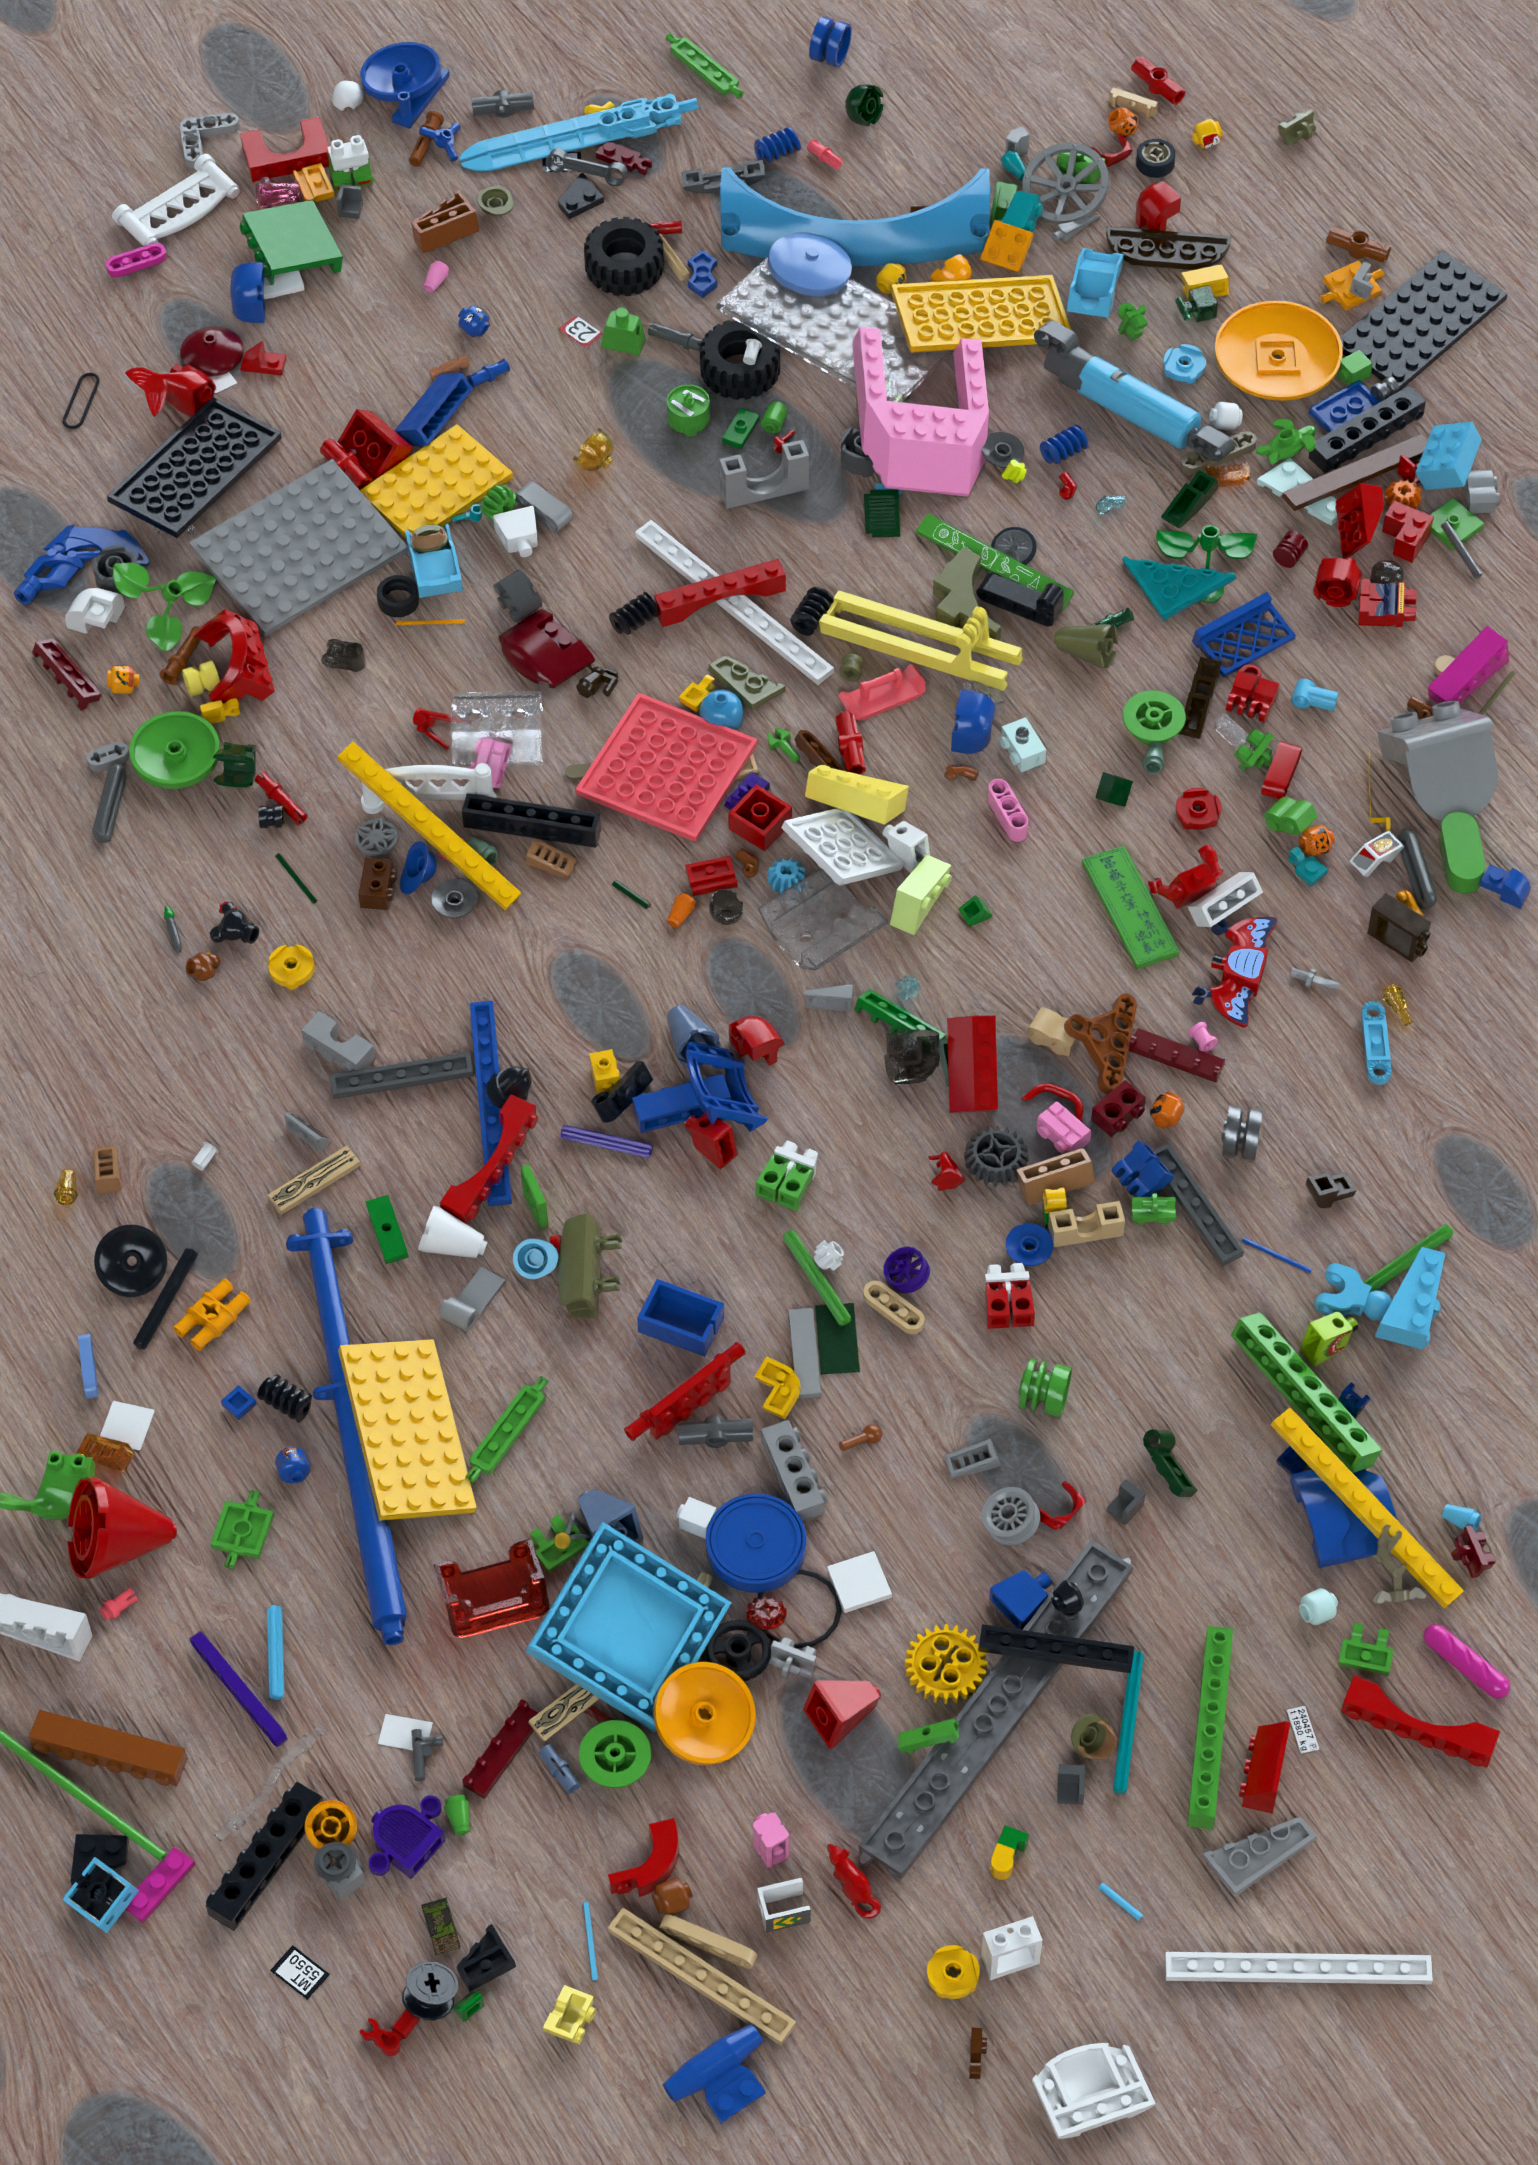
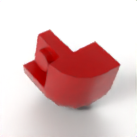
M1155 182L1146 187L1140 193L1136 203L1135 220L1139 229L1147 225L1149 230L1166 231L1167 219L1180 212L1181 197L1165 182Z
M751 1015L729 1024V1042L740 1057L748 1054L752 1061L763 1057L769 1066L777 1062V1052L785 1043L772 1024L766 1019Z

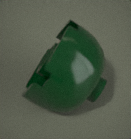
M862 84L851 89L845 101V108L848 117L853 122L863 126L877 123L884 104H880V97L883 98L880 88L876 85Z

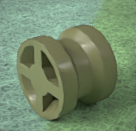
M853 653L844 655L842 658L843 665L839 670L840 676L848 681L859 680L862 674L861 669L864 666L863 658Z

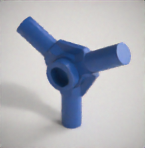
M455 122L448 129L444 128L435 131L420 127L419 134L432 138L439 148H444L452 162L458 159L453 145L454 134L461 128L459 123Z

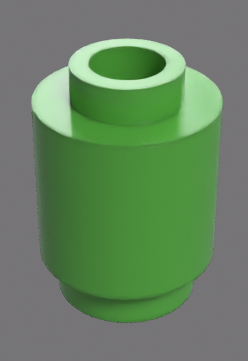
M773 402L767 407L761 421V426L766 432L779 433L787 417L786 406L781 402Z

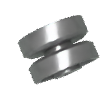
M1229 1105L1228 1117L1225 1119L1222 1141H1224L1222 1157L1234 1158L1237 1154L1238 1144H1242V1159L1255 1161L1262 1109L1250 1108L1247 1114V1121L1242 1122V1107Z

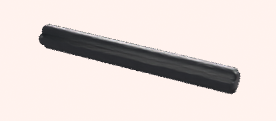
M186 1248L133 1341V1344L138 1349L145 1350L198 1256V1252L195 1249Z

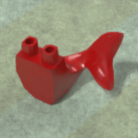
M175 364L171 368L170 373L160 374L144 367L132 368L125 372L131 381L144 390L149 409L154 417L162 410L165 400L178 411L192 417L214 396V391L216 390V385L212 379L201 370L195 369L188 364L185 367Z

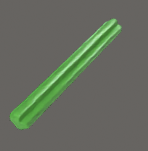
M1444 1224L1365 1280L1364 1283L1371 1286L1370 1292L1379 1289L1410 1267L1421 1247L1434 1250L1451 1238L1454 1232L1448 1224Z
M794 1230L785 1232L783 1240L838 1324L841 1326L848 1324L851 1321L850 1314Z

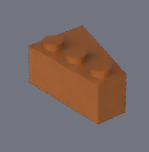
M459 190L454 192V197L448 201H441L437 209L434 211L428 210L411 222L414 241L423 253L479 231L476 211Z

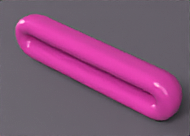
M1432 1624L1425 1629L1423 1635L1425 1643L1487 1694L1498 1699L1508 1695L1511 1685L1507 1677L1440 1624Z

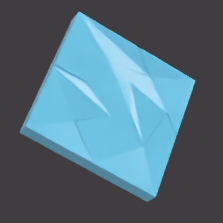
M602 1522L524 1652L655 1733L657 1730L654 1723L653 1710L659 1688L674 1671L685 1665L698 1662L732 1602Z

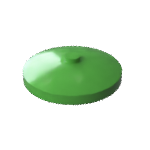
M167 712L150 718L136 730L130 742V759L135 772L145 782L159 788L180 789L202 781L214 770L218 761L213 756L220 750V742L216 730L204 718L189 712Z

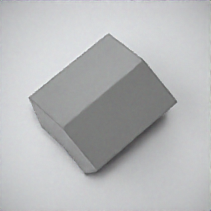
M1023 126L1011 130L1006 138L1005 153L1010 150L1018 152L1019 155L1028 153L1029 134Z

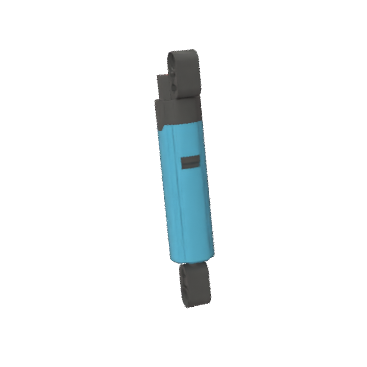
M1049 320L1035 331L1034 339L1036 343L1048 350L1044 361V368L1057 375L1061 383L1178 449H1183L1189 445L1194 451L1215 462L1221 461L1233 450L1234 443L1229 436L1209 425H1202L1200 427L1201 415L1199 412L1102 358L1078 347V336L1072 330L1056 321Z

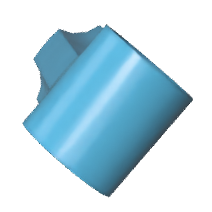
M1300 679L1296 683L1291 702L1294 706L1301 709L1313 706L1334 711L1339 692L1319 688L1311 680Z

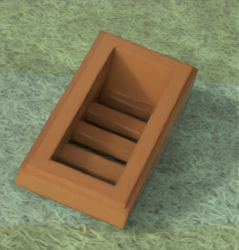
M536 839L533 840L526 854V864L528 866L569 879L577 864L576 858ZM563 862L567 863L564 869L561 868Z
M117 1146L93 1149L95 1184L98 1193L106 1194L121 1191ZM112 1157L108 1159L99 1160L101 1158Z

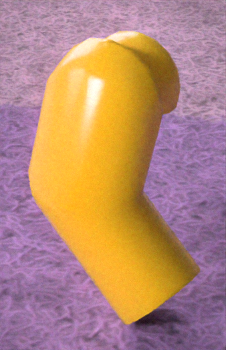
M610 101L603 106L590 104L584 108V114L588 115L612 109L615 106Z

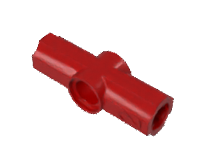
M1141 56L1135 59V62L1131 65V71L1149 85L1148 88L1151 93L1161 94L1175 105L1180 103L1185 96L1186 91L1168 77V71L1165 68L1156 67L1145 57Z
M329 438L323 442L320 447V453L328 461L333 459L359 490L372 482L371 476L360 466V462L353 452L350 451L348 453L335 439Z
M844 711L836 716L840 755H843L846 772L861 775L866 771L861 732L858 733L855 714Z

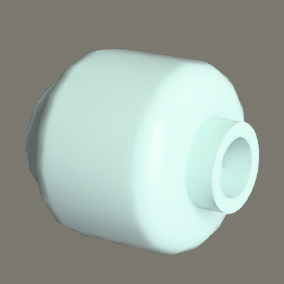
M1319 1588L1301 1598L1299 1612L1306 1623L1318 1626L1336 1616L1338 1601L1333 1593Z

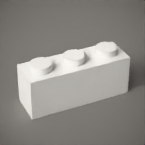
M1239 872L1187 907L1198 927H1212L1262 894L1263 891L1254 872Z

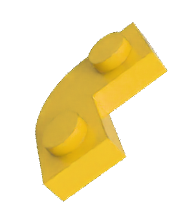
M766 1356L754 1376L757 1381L773 1388L762 1407L765 1411L785 1420L800 1395L801 1384L798 1376L789 1366Z

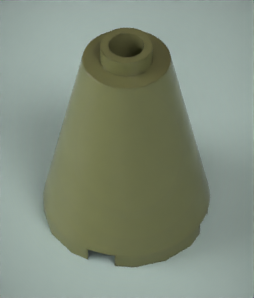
M1110 624L1061 627L1059 631L1055 632L1054 643L1058 649L1099 668H1109L1116 655V651H1113L1114 643L1118 644V631L1115 626Z

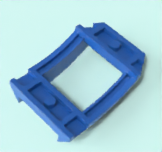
M689 1041L686 1058L692 1090L699 1107L712 1125L717 1118L720 1120L728 1119L744 1124L749 1132L766 1123L768 1118L759 1115V1107L753 1100L747 1087L743 1068L745 1062L734 1059V1054L725 1048ZM698 1064H708L718 1069L725 1068L726 1084L731 1100L710 1095L702 1080Z

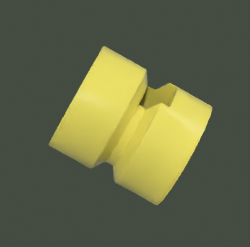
M212 660L200 664L198 669L192 666L182 670L190 697L203 694L204 689L212 691L220 682Z

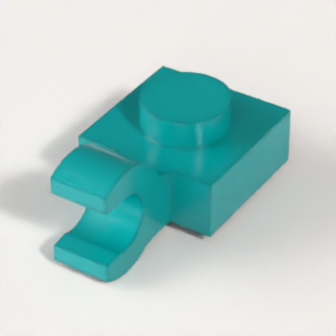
M1295 846L1289 851L1291 856L1288 857V860L1297 866L1294 873L1310 887L1327 874L1328 869L1313 856L1306 859L1299 847Z

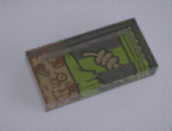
M447 1898L422 1904L421 1907L435 1956L460 1949L459 1939Z

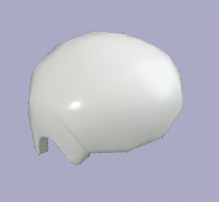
M353 81L339 82L335 86L332 95L333 105L342 111L346 107H351L354 110L362 104L364 99L362 87Z

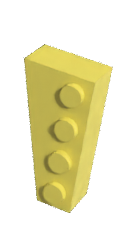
M819 765L808 773L805 797L885 825L905 811L909 786L833 769L826 765Z

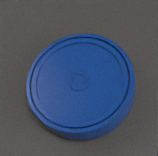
M766 1494L742 1495L726 1502L712 1516L706 1532L707 1558L714 1573L732 1588L750 1593L772 1591L792 1580L801 1569L806 1556L805 1526L795 1509L777 1497Z

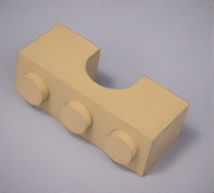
M1120 1201L1098 1204L1092 1214L1084 1217L1074 1216L1073 1209L1049 1213L1048 1230L1052 1236L1054 1248L1124 1236L1125 1218Z

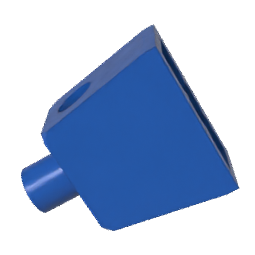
M1022 1570L990 1588L989 1600L1017 1629L1023 1630L1048 1597L1045 1589L1052 1585V1580L1045 1572H1042L1034 1579L1027 1571Z

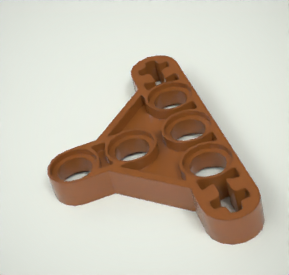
M1127 993L1121 994L1114 1001L1112 1010L1092 1019L1079 1014H1073L1064 1023L1065 1032L1070 1037L1082 1041L1099 1070L1097 1085L1105 1094H1109L1122 1083L1137 1009L1135 998ZM1117 1020L1123 1021L1126 1029H1121L1117 1025ZM1071 1021L1077 1022L1081 1030H1075L1071 1025ZM1092 1030H1096L1100 1033V1040L1096 1039L1093 1036ZM1113 1039L1119 1040L1122 1048H1117L1113 1044ZM1109 1058L1116 1060L1118 1068L1110 1065Z

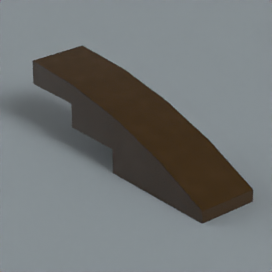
M1200 657L1185 706V724L1178 733L1179 735L1201 739L1222 661Z

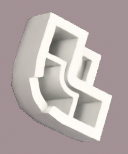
M88 588L81 591L65 615L67 628L87 634L92 625L105 629L109 621L116 623L125 608L122 595L100 588Z

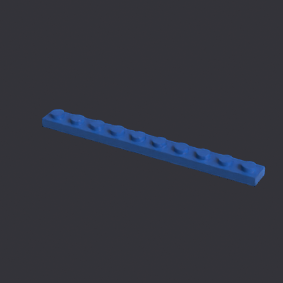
M493 1001L470 1003L484 1165L495 1152L503 1131L499 1116L501 1109L492 1105L487 1095V1082L494 1074L500 1072ZM508 1165L503 1169L500 1181L494 1183L491 1188L490 1196L487 1199L488 1206L512 1204Z

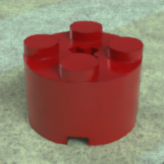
M1323 558L1317 570L1313 589L1318 600L1322 598L1326 601L1327 605L1333 607H1345L1350 605L1352 600H1356L1361 581V571L1356 565V561L1352 558Z

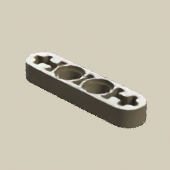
M1244 431L1231 436L1230 438L1234 443V451L1227 454L1219 462L1208 460L1196 451L1186 454L1182 458L1181 470L1184 474L1195 475L1199 469L1205 471L1250 453L1256 448L1257 437L1250 431Z

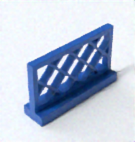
M1268 592L1195 631L1192 642L1197 648L1201 647L1209 659L1221 661L1222 657L1234 660L1233 665L1227 669L1223 665L1221 666L1220 674L1223 678L1295 639L1296 635L1272 605V598ZM1269 611L1274 620L1273 622L1261 620V615ZM1247 622L1257 624L1255 632L1244 630V624ZM1259 625L1271 627V635L1258 633ZM1274 630H1283L1287 636L1284 638L1274 637ZM1228 632L1239 634L1238 641L1225 639V636ZM1241 636L1254 637L1253 645L1241 643ZM1257 638L1269 641V645L1266 648L1256 646ZM1210 642L1221 643L1220 651L1211 650L1207 644ZM1224 644L1236 647L1235 655L1222 652ZM1239 648L1251 650V656L1247 658L1238 656Z

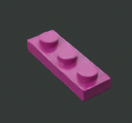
M174 1846L166 1858L137 1887L139 1892L125 1910L141 1923H144L195 1866L194 1861Z

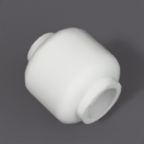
M1218 402L1214 408H1211L1209 413V420L1213 422V426L1218 430H1235L1237 426L1241 425L1243 417L1239 406L1236 403Z

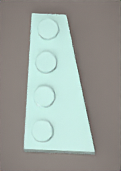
M1289 458L1259 477L1257 484L1261 487L1267 486L1272 489V493L1280 497L1284 491L1313 480V478ZM1333 496L1304 507L1308 510L1309 514L1329 525L1338 522L1335 508L1337 499Z

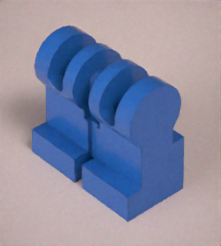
M1138 1140L1132 1146L1133 1150L1114 1165L1112 1173L1116 1178H1120L1119 1182L1122 1186H1127L1126 1190L1130 1195H1134V1197H1151L1152 1193H1156L1158 1190L1161 1191L1175 1177L1148 1144Z

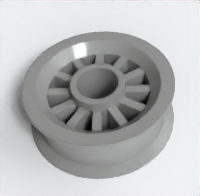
M1006 1487L994 1492L987 1499L982 1509V1522L992 1538L998 1543L1018 1545L1027 1541L1036 1532L1040 1523V1511L1032 1497L1025 1490L1017 1487Z

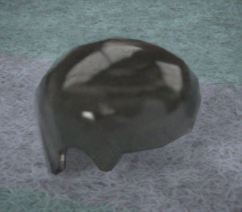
M1381 560L1372 567L1370 583L1398 584L1403 582L1404 572L1397 562Z
M720 889L711 895L709 912L716 922L722 925H731L737 923L742 918L743 901L740 902L735 891Z

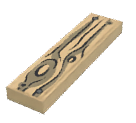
M345 1146L268 1194V1199L279 1213L283 1215L360 1167V1161L348 1146Z
M576 1684L530 1719L528 1723L540 1739L545 1742L600 1700V1698Z

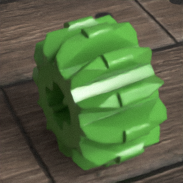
M494 485L492 490L488 489V493L483 496L484 500L480 505L484 515L494 521L493 515L514 510L513 507L517 503L515 500L516 494L505 485Z

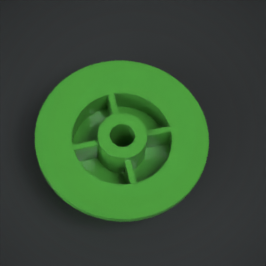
M1150 690L1140 692L1131 697L1123 709V721L1126 728L1138 741L1146 745H1150L1151 742H1160L1161 744L1168 742L1182 730L1185 724L1186 714L1181 702L1174 696L1162 691Z
M610 1720L594 1726L587 1732L580 1744L579 1760L584 1773L593 1782L604 1787L620 1788L636 1782L644 1775L651 1761V1746L645 1733L634 1724L621 1720Z

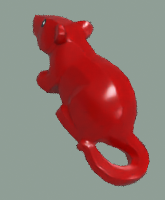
M828 1844L829 1859L835 1868L833 1876L835 1879L841 1880L843 1884L842 1892L851 1901V1905L855 1907L856 1912L861 1917L866 1919L876 1917L881 1912V1904L876 1898L871 1897V1885L866 1875L856 1868L853 1861L848 1858L850 1852L847 1849L842 1850L838 1846ZM857 1903L869 1904L872 1906V1910L863 1911Z

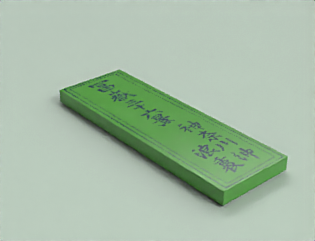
M1125 846L1082 859V865L1135 968L1139 969L1179 956V949Z

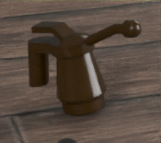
M589 664L587 667L591 670V673L579 680V683L576 685L577 691L583 697L589 698L591 695H595L602 683L606 682L607 685L603 689V693L609 697L618 683V673L611 669L593 667Z

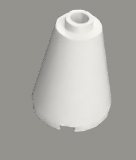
M434 1205L418 1250L428 1253L477 1258L478 1254L483 1256L488 1242L484 1241L485 1236L441 1207Z

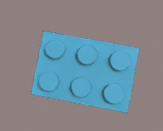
M1472 421L1433 426L1416 470V474L1425 490L1465 486L1482 441Z

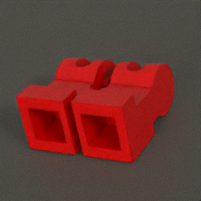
M1238 670L1225 710L1232 712L1234 707L1238 706L1237 714L1242 716L1248 707L1247 702L1252 701V704L1249 705L1248 718L1253 719L1256 713H1260L1259 721L1265 723L1278 697L1280 683L1260 678L1257 685V676Z

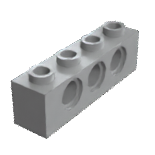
M789 1420L762 1428L761 1441L787 1503L795 1509L802 1521L824 1514V1504L827 1503L826 1495L823 1489L819 1490L817 1487V1474L814 1468L810 1469L808 1466V1453L805 1448L801 1449L799 1445L800 1435L797 1428H792ZM783 1448L791 1449L788 1452L781 1451ZM791 1469H799L800 1471L794 1473V1472H791L790 1470H791ZM806 1489L809 1492L800 1493L799 1490Z

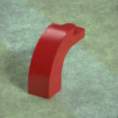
M674 1818L649 1824V1833L653 1845L650 1857L638 1867L608 1874L611 1894H626L632 1891V1889L637 1888L639 1897L652 1893L657 1885L669 1879L675 1869L679 1855L678 1831Z

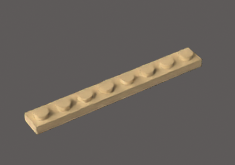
M625 1908L621 1909L608 1926L609 1933L748 2025L752 2024L757 2031L782 2046L795 2028L796 2021Z

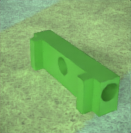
M950 1719L898 1733V1748L902 1753L908 1752L913 1754L914 1750L950 1741L955 1743L956 1739H959V1723L955 1719Z

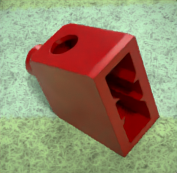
M705 1114L698 1119L694 1116L688 1118L685 1127L691 1132L694 1147L719 1169H722L738 1155L730 1125L718 1118L712 1125Z

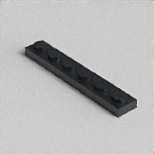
M982 1624L978 1652L1131 1674L1134 1646Z

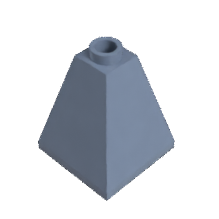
M596 1489L582 1493L577 1499L591 1539L602 1522L636 1543L644 1539L636 1508L633 1504Z

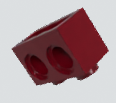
M1124 1080L1092 1107L1091 1121L1112 1138L1117 1132H1123L1130 1121L1134 1118L1138 1119L1144 1113L1146 1097Z

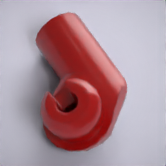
M1063 472L1059 479L1064 486L1062 490L1059 489V494L1062 499L1068 500L1074 496L1077 484L1068 472Z

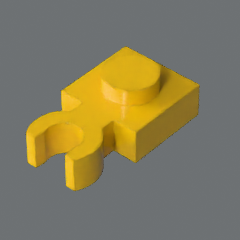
M237 698L230 699L223 704L219 700L200 705L202 718L210 724L225 721V716L228 715L237 716L241 714Z

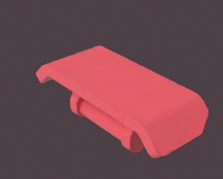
M909 664L903 671L896 668L890 673L867 682H861L859 689L849 693L842 691L838 697L846 710L855 714L856 720L862 721L921 697L926 692V680L916 665Z

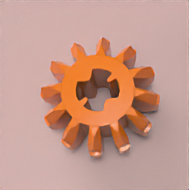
M1399 478L1397 482L1391 481V484L1385 491L1386 506L1390 508L1395 500L1417 509L1422 500L1421 488L1417 487L1416 482L1409 483L1408 479L1402 481Z

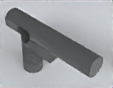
M414 1729L411 1731L414 1775L416 1781L425 1780L424 1757L431 1756V1746H443V1735L429 1738L422 1737V1730ZM417 1740L422 1742L419 1745H415Z

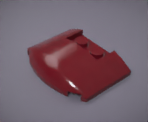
M543 609L537 610L499 635L502 652L510 665L522 676L536 684H539V681L549 683V688H556L589 664L595 662L594 656L582 640H577L553 618L552 613Z

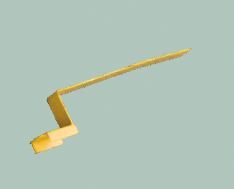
M1369 751V769H1370V751ZM1369 779V796H1370V779ZM1370 802V822L1386 823V832L1390 831V817L1371 818Z

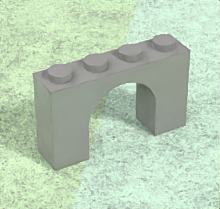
M803 440L782 444L781 465L772 474L762 478L747 477V470L740 454L719 459L720 493L726 509L809 489V454Z

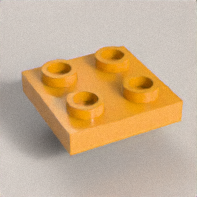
M994 220L980 260L1020 274L1035 234Z

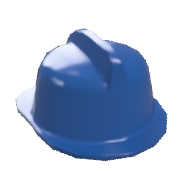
M422 841L415 842L407 854L400 879V889L406 895L414 892L420 883L429 881L436 872L437 855L429 851L426 844Z

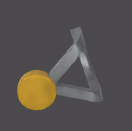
M572 1510L568 1513L570 1519L565 1533L560 1532L554 1537V1543L560 1549L567 1548L573 1539L591 1537L575 1517ZM573 1523L583 1534L569 1535Z

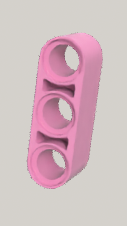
M999 778L992 780L988 787V803L1010 840L1015 842L1025 840L1028 834L1027 815L1009 784Z

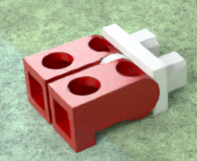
M1022 1263L1010 1265V1273H1001V1266L998 1264L989 1265L987 1274H985L987 1329L1009 1328V1302L1011 1306L1012 1327L1034 1326L1035 1310L1029 1271H1025Z

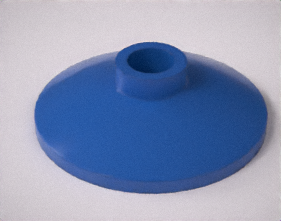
M1025 1223L1014 1227L1009 1232L1005 1247L1009 1257L1016 1263H1022L1024 1266H1037L1050 1258L1054 1243L1051 1234L1044 1227L1033 1223ZM1031 1247L1033 1250H1026L1025 1248Z

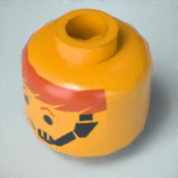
M114 665L111 670H107V688H110L114 694H131L134 687L139 686V674H135L132 666Z

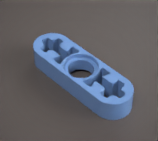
M91 1334L78 1335L86 1399L99 1397Z

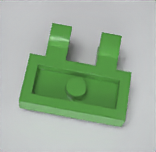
M558 1514L550 1520L552 1523L550 1528L555 1534L565 1533L567 1526ZM573 1525L569 1535L582 1533L576 1525ZM539 1528L530 1533L532 1537L530 1542L537 1549L534 1551V1556L548 1574L583 1552L589 1544L586 1538L573 1539L567 1548L560 1549L555 1545L554 1538L548 1542Z
M1354 1623L1351 1640L1343 1638L1338 1666L1389 1676L1394 1650L1386 1648L1389 1630L1379 1628L1376 1645L1361 1642L1364 1625Z

